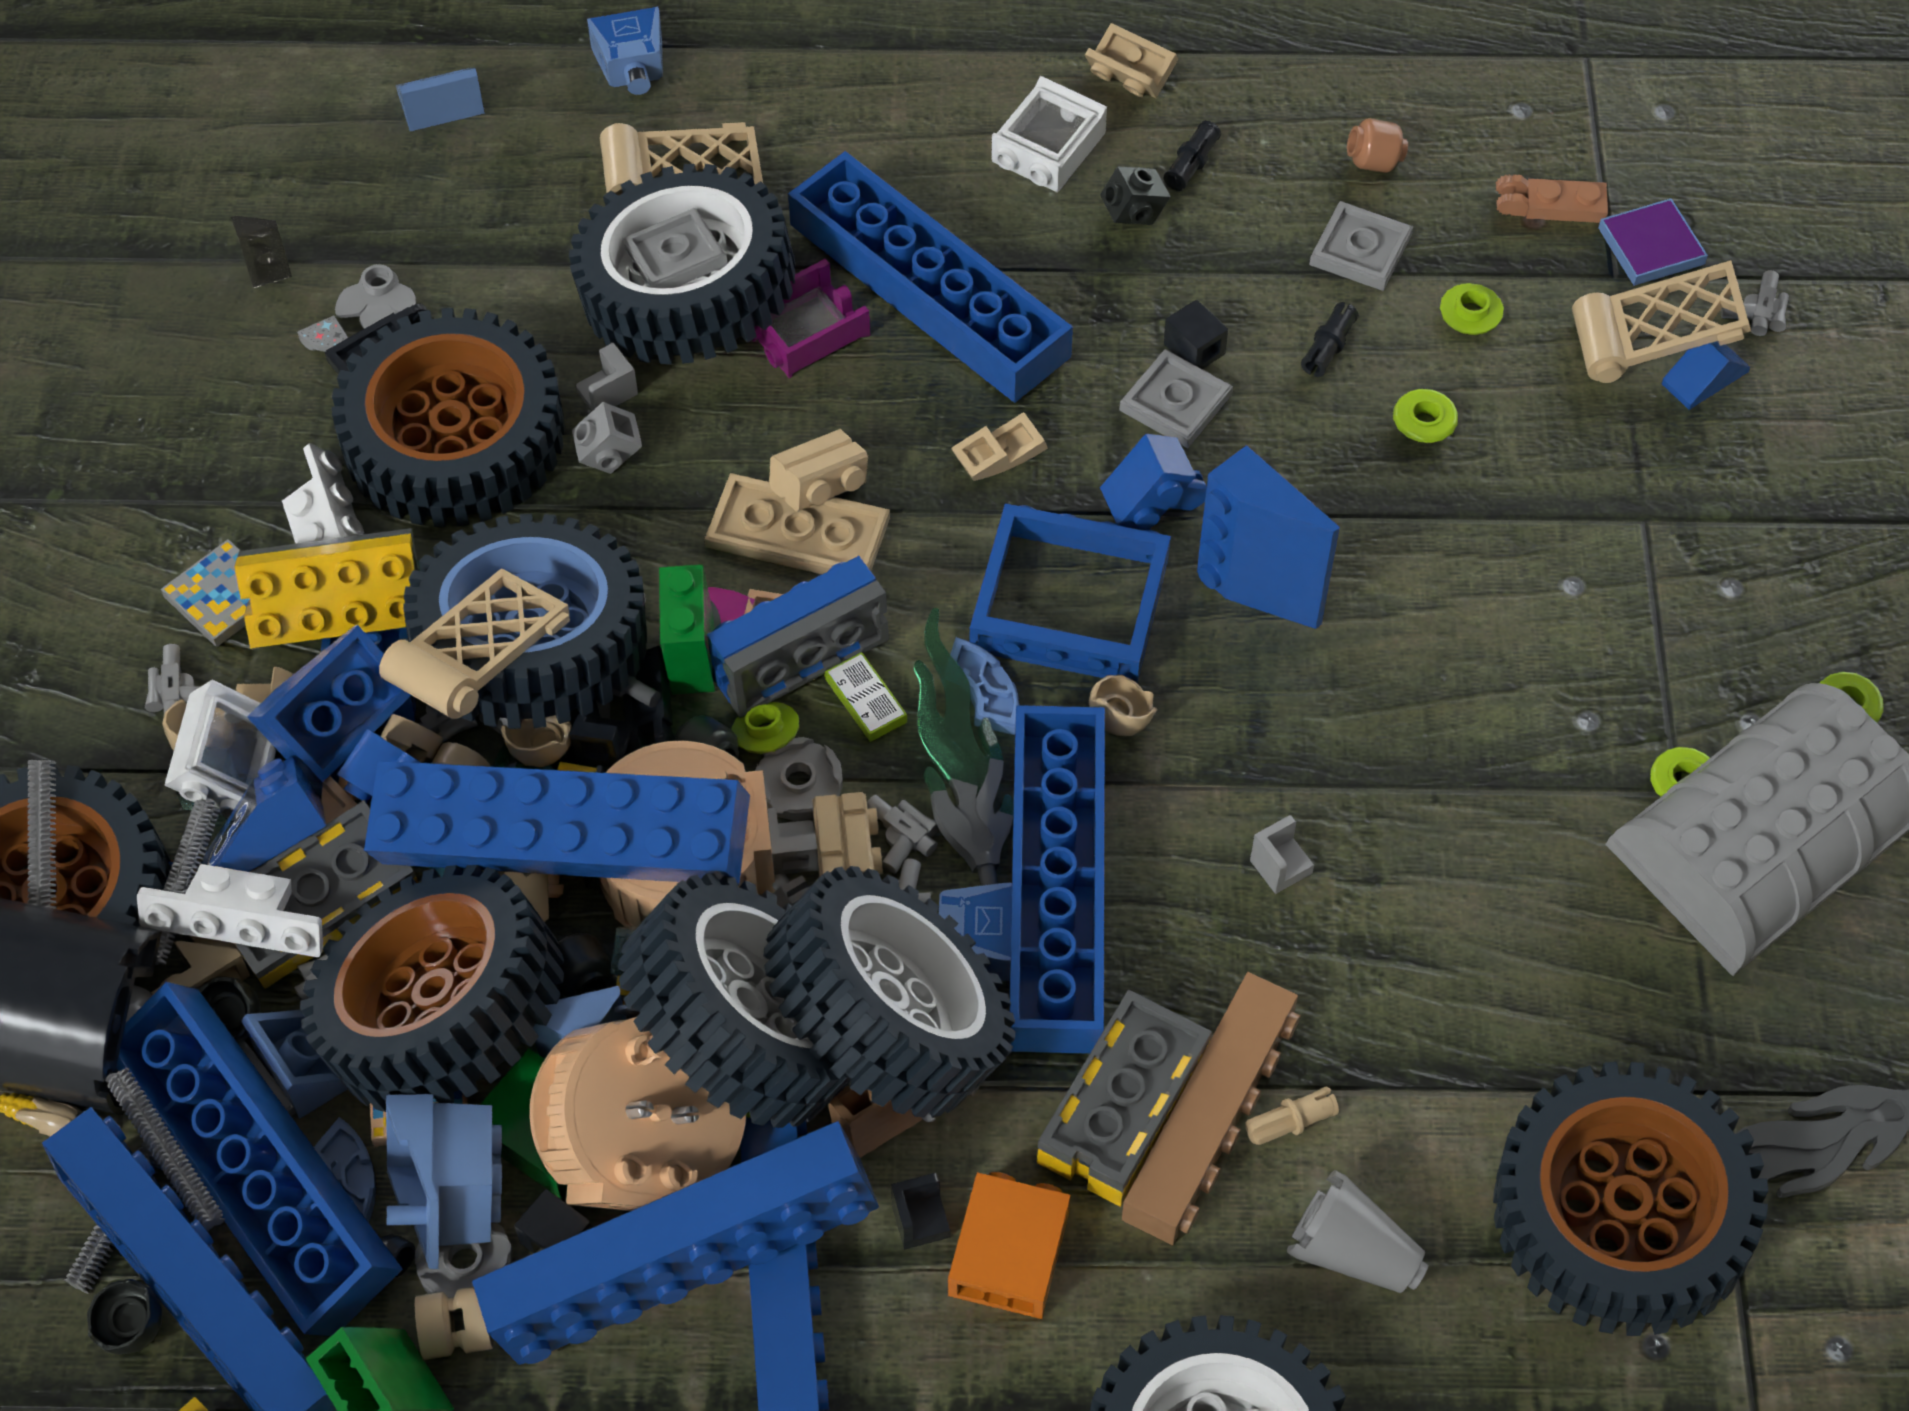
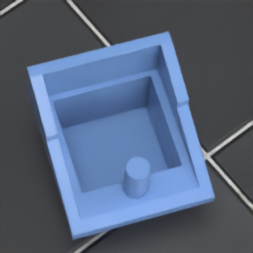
M433 1094L386 1095L387 1174L399 1205L387 1206V1225H414L429 1269H439V1246L491 1242V1223L501 1222L502 1125H492V1105L433 1103Z

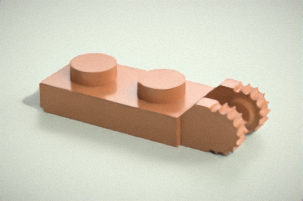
M1510 174L1501 176L1496 181V191H1498V194H1502L1497 200V210L1502 215L1526 216V219L1600 223V220L1606 218L1608 214L1607 183L1529 178L1527 180L1522 175L1511 176Z

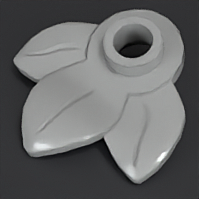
M376 264L369 266L363 271L358 284L347 287L342 291L336 302L335 313L338 318L359 316L360 323L365 329L393 312L396 314L407 307H411L412 304L415 305L416 297L411 288L399 283L398 276L389 267Z

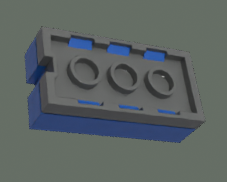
M857 556L847 562L835 564L826 573L809 582L798 583L789 592L772 601L761 602L749 613L733 621H725L708 633L707 639L714 681L738 717L741 718L752 708L768 704L825 674V671L861 652L865 653L888 641V621L883 615L887 612L885 590L861 557Z

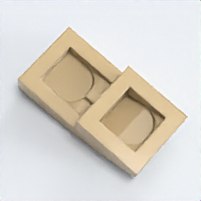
M1023 412L993 432H990L986 426L951 449L972 480L976 481L1018 466L1048 448L1043 437Z

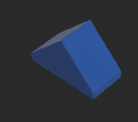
M1719 341L1688 349L1666 374L1661 384L1690 410L1748 373L1750 366L1726 344L1720 346Z

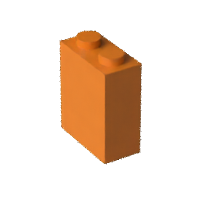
M977 1172L948 1276V1296L1042 1319L1069 1216L1071 1195L1063 1193L1061 1189L1051 1184L1039 1183L1032 1186L1016 1182L1012 1176L1005 1173L991 1172L987 1175Z

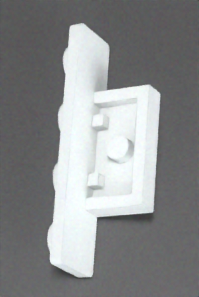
M309 443L303 450L313 478L282 500L295 543L363 535L364 529L356 518L351 504L353 502L352 494L345 486L341 474L342 464L340 460L330 450L324 451Z
M201 864L185 894L141 887L137 894L139 923L142 927L312 957H320L323 951L321 918L283 911L292 893L291 879Z

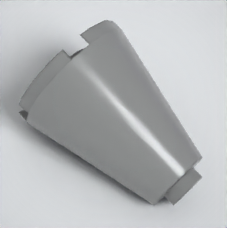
M1337 1170L1331 1172L1326 1180L1334 1185H1331L1327 1194L1319 1190L1317 1191L1292 1235L1300 1243L1288 1246L1287 1253L1296 1259L1398 1293H1402L1407 1286L1415 1290L1428 1269V1264L1422 1261L1425 1251L1345 1174Z

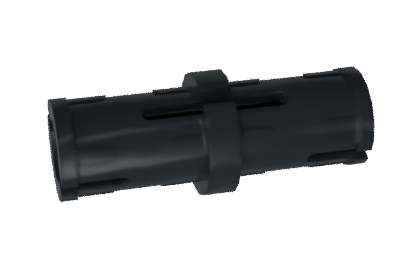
M1202 121L1190 140L1183 142L1177 150L1178 157L1163 177L1165 183L1171 189L1182 191L1186 188L1187 183L1196 170L1204 167L1208 161L1207 154L1221 137V131L1216 124L1211 121Z
M1345 302L1337 303L1325 325L1318 327L1314 334V343L1301 361V367L1306 373L1311 375L1315 366L1318 365L1314 376H1323L1334 355L1343 350L1346 344L1345 337L1359 317L1358 311L1354 306L1349 304L1344 314H1342Z

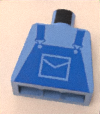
M658 7L587 19L592 51L610 86L619 87L627 85L630 93L641 95L650 89V81L658 80L663 76L662 31Z
M1012 883L942 891L939 894V915L943 919L950 915L959 923L954 929L961 936L967 933L976 942L972 947L973 951L976 954L984 953L991 962L986 968L988 973L998 974L1002 981H1010Z

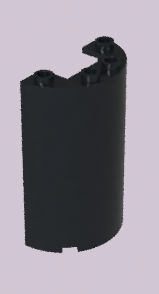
M0 898V1090L33 1097L37 1096L42 1099H51L84 1108L92 1107L93 1110L123 1115V1106L119 1105L120 1102L116 1100L117 1097L113 1096L114 1093L110 1091L111 1088L107 1087L109 1082H106L105 1079L109 1074L119 1072L116 1066L135 977H153L162 931Z

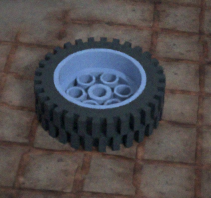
M520 514V523L509 524L508 516L496 518L497 527L488 529L484 521L473 524V535L468 536L461 529L451 535L452 546L441 541L433 547L435 558L426 554L419 561L420 571H412L409 577L410 587L406 586L404 591L405 603L403 604L409 642L501 568L568 604L570 622L553 636L546 633L478 690L479 698L475 708L469 714L463 715V719L473 722L477 715L481 713L483 714L484 725L496 727L500 718H507L508 729H521L522 719H533L534 728L546 727L545 717L556 715L558 723L562 724L571 721L570 711L576 708L582 717L592 713V699H596L603 706L612 701V688L622 692L629 685L628 675L635 677L640 670L639 660H644L647 643L642 576H640L636 560L631 561L628 549L625 546L617 548V539L609 533L600 539L598 527L589 524L583 531H580L579 520L569 517L564 525H557L556 515L544 514L542 523H534L532 514ZM503 586L491 596V600L517 597V593ZM544 608L524 609V618L542 617L549 611ZM518 610L492 613V621L519 619ZM487 613L468 615L461 620V624L487 622ZM520 632L493 634L494 643L513 642L520 636ZM488 635L462 637V647L489 644ZM456 638L440 639L431 646L436 649L456 647ZM490 657L463 659V664L478 671L490 661Z

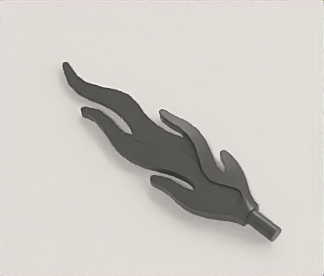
M1867 1085L1838 1087L1810 1100L1792 1103L1788 1113L1793 1117H1814L1830 1112L1843 1113L1841 1116L1820 1121L1777 1120L1760 1122L1744 1127L1734 1134L1748 1129L1752 1135L1754 1142L1748 1155L1760 1153L1764 1163L1758 1178H1767L1768 1182L1792 1172L1814 1171L1811 1175L1784 1183L1776 1193L1778 1198L1815 1192L1830 1186L1839 1179L1860 1151L1869 1144L1873 1143V1150L1862 1165L1865 1170L1876 1168L1895 1152L1909 1129V1089L1893 1090ZM1674 1196L1663 1198L1668 1206L1684 1204L1679 1198Z

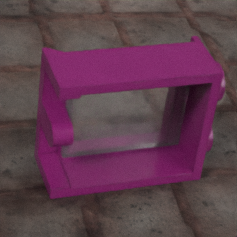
M823 259L795 274V284H792V281H790L793 290L790 300L783 299L785 309L780 316L770 313L773 323L766 330L756 325L754 328L757 337L752 341L758 340L764 347L769 363L774 368L780 367L787 377L791 378L793 373L856 339L871 336L869 310L864 305L855 310V312L853 311L850 290L846 285L837 289L831 285L830 263Z

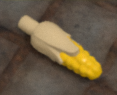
M7 1092L0 1095L1 1113H4L7 1117H12L15 1121H20L23 1125L38 1129L39 1134L52 1136L83 1113L74 1105L51 1099L45 1100L37 1096H26L25 1094L17 1093L10 1094Z

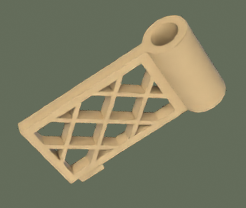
M745 122L722 123V128L637 132L630 125L615 123L606 127L600 134L606 193L613 191L619 196L623 193L621 184L631 180L635 186L642 183L640 175L650 171L654 178L662 171V168L673 166L670 163L678 155L695 164L698 171L700 168L704 169L705 164H712L709 160L719 153L731 161L725 167L733 169L741 167L752 174L755 184L760 181L763 183L754 126L746 127ZM747 140L748 145L740 154L726 146L730 141ZM692 143H703L709 149L700 156L687 147ZM648 145H665L671 150L661 158L648 149ZM673 166L675 174L683 173V171ZM717 167L718 174L721 175L725 167L723 169Z
M1731 260L1612 296L1597 292L1580 297L1572 306L1587 374L1591 379L1602 383H1611L1618 380L1629 366L1719 341L1720 346L1744 339L1743 333L1751 331ZM1727 276L1729 283L1720 295L1704 290L1709 281ZM1681 290L1688 293L1679 308L1664 302L1667 295L1671 292ZM1731 295L1733 296L1734 301L1729 300ZM1697 298L1713 303L1704 317L1688 312ZM1637 302L1648 305L1639 319L1626 315L1623 311V306ZM1722 307L1737 313L1739 318L1738 321L1724 325L1713 322ZM1657 309L1673 315L1663 329L1648 324ZM1681 320L1697 325L1692 334L1679 337L1672 334V332ZM1627 325L1632 327L1630 331L1628 330ZM1641 331L1657 337L1651 346L1633 350L1632 343Z
M501 568L411 642L406 640L394 642L381 659L379 673L384 680L452 719L460 718L463 715L469 714L475 708L479 698L478 690L546 633L553 636L570 622L568 604ZM503 586L517 593V597L491 600V596ZM544 608L549 611L542 617L524 618V609ZM518 610L519 619L492 621V613ZM487 613V622L461 624V620L468 615ZM520 632V636L513 642L494 643L493 634ZM488 635L489 644L462 647V637ZM456 638V647L436 649L431 646L440 639ZM490 657V661L478 671L463 664V659Z

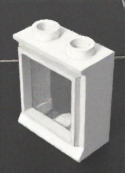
M1040 76L1034 89L997 133L992 134V162L1005 170H1011L1030 179L1039 186L1047 187L1058 193L1106 133L1107 106Z
M213 679L190 693L165 786L180 792V795L189 801L195 802L200 800L205 802L206 799L215 801L214 806L220 810V815L229 818L253 779L258 777V771L275 758L277 749L247 718L261 703Z

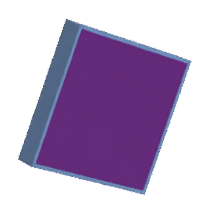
M1672 199L1601 219L1598 229L1633 286L1702 266L1706 263L1708 255Z

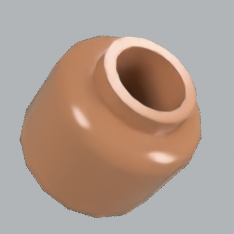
M1372 118L1363 120L1359 126H1354L1347 142V154L1349 157H1352L1353 163L1358 168L1380 173L1392 171L1398 162L1404 161L1408 151V141L1403 139L1402 129L1398 124Z

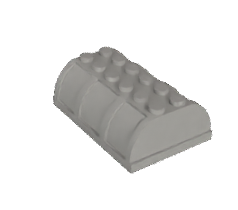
M1805 684L1794 690L1780 704L1752 726L1738 734L1728 745L1695 771L1677 782L1667 793L1634 819L1616 830L1605 845L1708 952L1734 976L1909 832V754L1847 693L1826 684Z

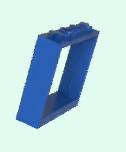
M1005 504L971 621L970 643L982 647L997 657L1104 678L1107 675H1123L1138 683L1168 563L1171 536L1159 534L1153 530H1137L1122 527L1107 521L1097 522L1077 518L1067 513L1056 514L1036 510L1026 505ZM1012 536L1150 563L1131 644L1127 645L989 617Z

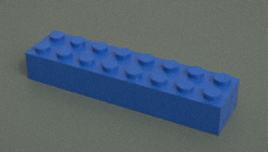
M846 151L788 193L790 225L1014 403L1071 358L1073 327Z
M1016 705L1010 964L1011 1005L1009 1006V1012L1014 1014L1015 1023L1010 1028L1016 1032L1015 1040L1011 1043L1013 1046L1011 1052L1090 1054L1104 1031L1105 707Z
M378 761L364 851L381 864L436 868L457 865L460 869H465L467 865H478L481 870L489 867L503 872L669 882L686 881L690 876L697 874L701 879L706 873H714L718 880L723 876L735 877L739 886L750 795L738 780Z
M165 982L126 1022L116 1068L118 1071L129 1068L128 1072H132L131 1077H135L134 1081H138L137 1086H141L140 1090L144 1091L143 1095H147L146 1099L150 1100L149 1104H153L152 1108L156 1109L154 1113H158V1117L162 1118L160 1122H164V1126L168 1127L166 1131H170V1135L174 1136L172 1140L177 1141L176 1144L180 1146L179 1149L183 1150L181 1154H185V1158L189 1159L187 1163H191V1167L195 1169L194 1172L198 1173L196 1177L201 1178L200 1181L204 1182L203 1186L207 1187L206 1190L210 1192L209 1195L213 1196L212 1200L216 1201V1205H219L218 1209L222 1210L221 1214H223L222 1218H225V1223L302 1332L310 1335L332 1336L341 1327H345L403 1269L201 992L195 988Z
M90 1107L42 1142L60 1181L145 1284L152 1289L159 1301L250 1411H337L312 1368L309 1367L310 1365L305 1356L302 1354L304 1348L298 1338L287 1326L281 1330L271 1317L274 1312L257 1290L251 1294L241 1281L244 1277L235 1263L226 1254L221 1258L211 1245L214 1241L204 1226L197 1219L193 1222L189 1221L182 1211L184 1205L176 1193L167 1184L161 1188L153 1176L155 1171L149 1161L139 1150L132 1153L124 1142L127 1139L125 1134L110 1116L102 1120L93 1108Z
M837 1121L472 1280L488 1334L518 1365L524 1363L534 1364L545 1360L551 1355V1351L569 1343L580 1344L592 1339L597 1334V1331L610 1325L632 1322L642 1315V1311L658 1304L678 1302L690 1290L704 1284L721 1283L729 1279L733 1272L750 1264L759 1265L773 1260L778 1255V1252L796 1244L806 1245L815 1242L823 1236L825 1231L841 1224H856L864 1220L869 1212L878 1209L879 1205L861 1159L841 1124Z

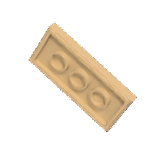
M730 473L705 536V547L818 574L826 573L837 563L847 562L860 556L869 570L872 571L890 520V509L832 497L821 505L813 504L796 512L785 502V498L781 499L771 490L768 481Z

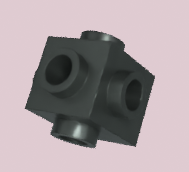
M1117 166L1100 193L1114 223L1153 225L1171 198L1156 169Z

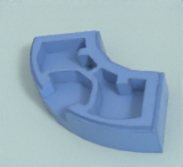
M956 637L944 672V680L959 686L971 698L975 708L974 726L1015 735L1016 705H1019V697L1014 682L1012 683L1008 674L1000 666V661L995 656L976 644Z
M339 1117L314 1148L369 1222L376 1197L374 1167L361 1138L348 1123Z

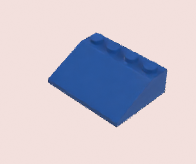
M1246 445L1208 473L1197 573L1201 581L1208 588L1217 590L1225 599L1317 629L1322 625L1340 527Z

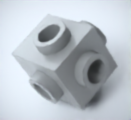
M602 402L572 429L579 463L610 474L642 447L635 414Z

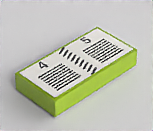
M862 652L825 671V680L870 742L907 723L906 712Z

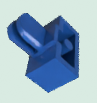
M1145 434L1102 484L1100 489L1118 526L1150 530L1159 522L1160 517L1168 508L1193 510L1203 504L1206 498L1207 485L1203 481L1201 472L1192 469L1177 437Z

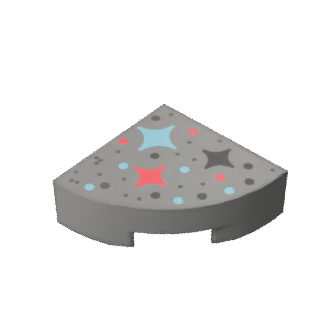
M334 315L297 332L301 343L311 351L319 350L326 352L327 349L348 338Z

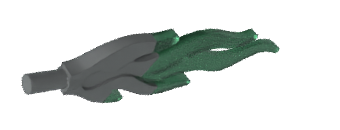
M933 608L924 629V645L944 687L946 698L945 715L942 718L937 711L936 691L932 673L923 661L917 660L913 670L920 682L918 730L922 744L929 757L948 782L955 796L957 807L951 802L945 784L934 768L927 767L923 777L929 788L934 819L941 833L950 845L965 859L972 873H978L981 886L999 884L996 870L1000 864L1002 846L1009 834L1013 820V800L1011 795L1006 794L1004 796L999 811L996 814L993 811V802L1003 775L1004 760L1000 745L988 718H983L979 725V735L986 753L985 757L975 741L969 714L970 684L961 667L951 657L941 642L938 631L939 609Z

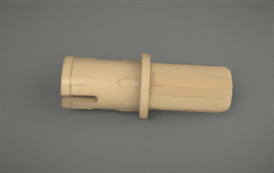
M1326 1086L1293 1101L1289 1098L1282 1100L1280 1107L1247 1120L1245 1128L1250 1141L1257 1145L1264 1144L1290 1132L1299 1135L1303 1133L1304 1127L1338 1115V1102L1335 1095L1331 1094V1089Z

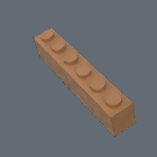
M1247 972L1125 1198L1122 1221L1171 1245H1174L1180 1231L1186 1234L1190 1232L1200 1211V1208L1195 1206V1203L1201 1191L1209 1194L1213 1189L1221 1168L1215 1166L1221 1153L1224 1152L1230 1155L1241 1132V1129L1236 1127L1242 1113L1247 1116L1252 1114L1261 1094V1090L1256 1087L1262 1075L1268 1078L1271 1077L1281 1056V1052L1276 1051L1281 1039L1290 1040L1297 1028L1301 1015L1295 1013L1297 994Z

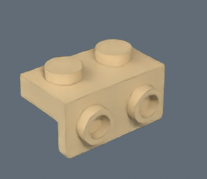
M1112 23L1109 25L1096 50L1088 48L1085 53V57L1091 66L1090 71L1094 75L1105 81H1110L1111 78H1114L1124 83L1123 87L1127 91L1139 97H1143L1145 93L1157 98L1178 61L1176 53Z

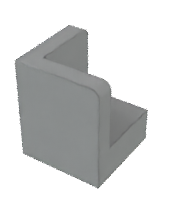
M614 343L599 350L602 370L576 384L578 394L592 411L602 402L617 406L638 395L635 370Z
M767 808L774 875L819 871L813 821L778 823L776 808Z
M1291 815L1254 835L1250 861L1275 894L1313 873L1314 864L1294 839L1296 821Z

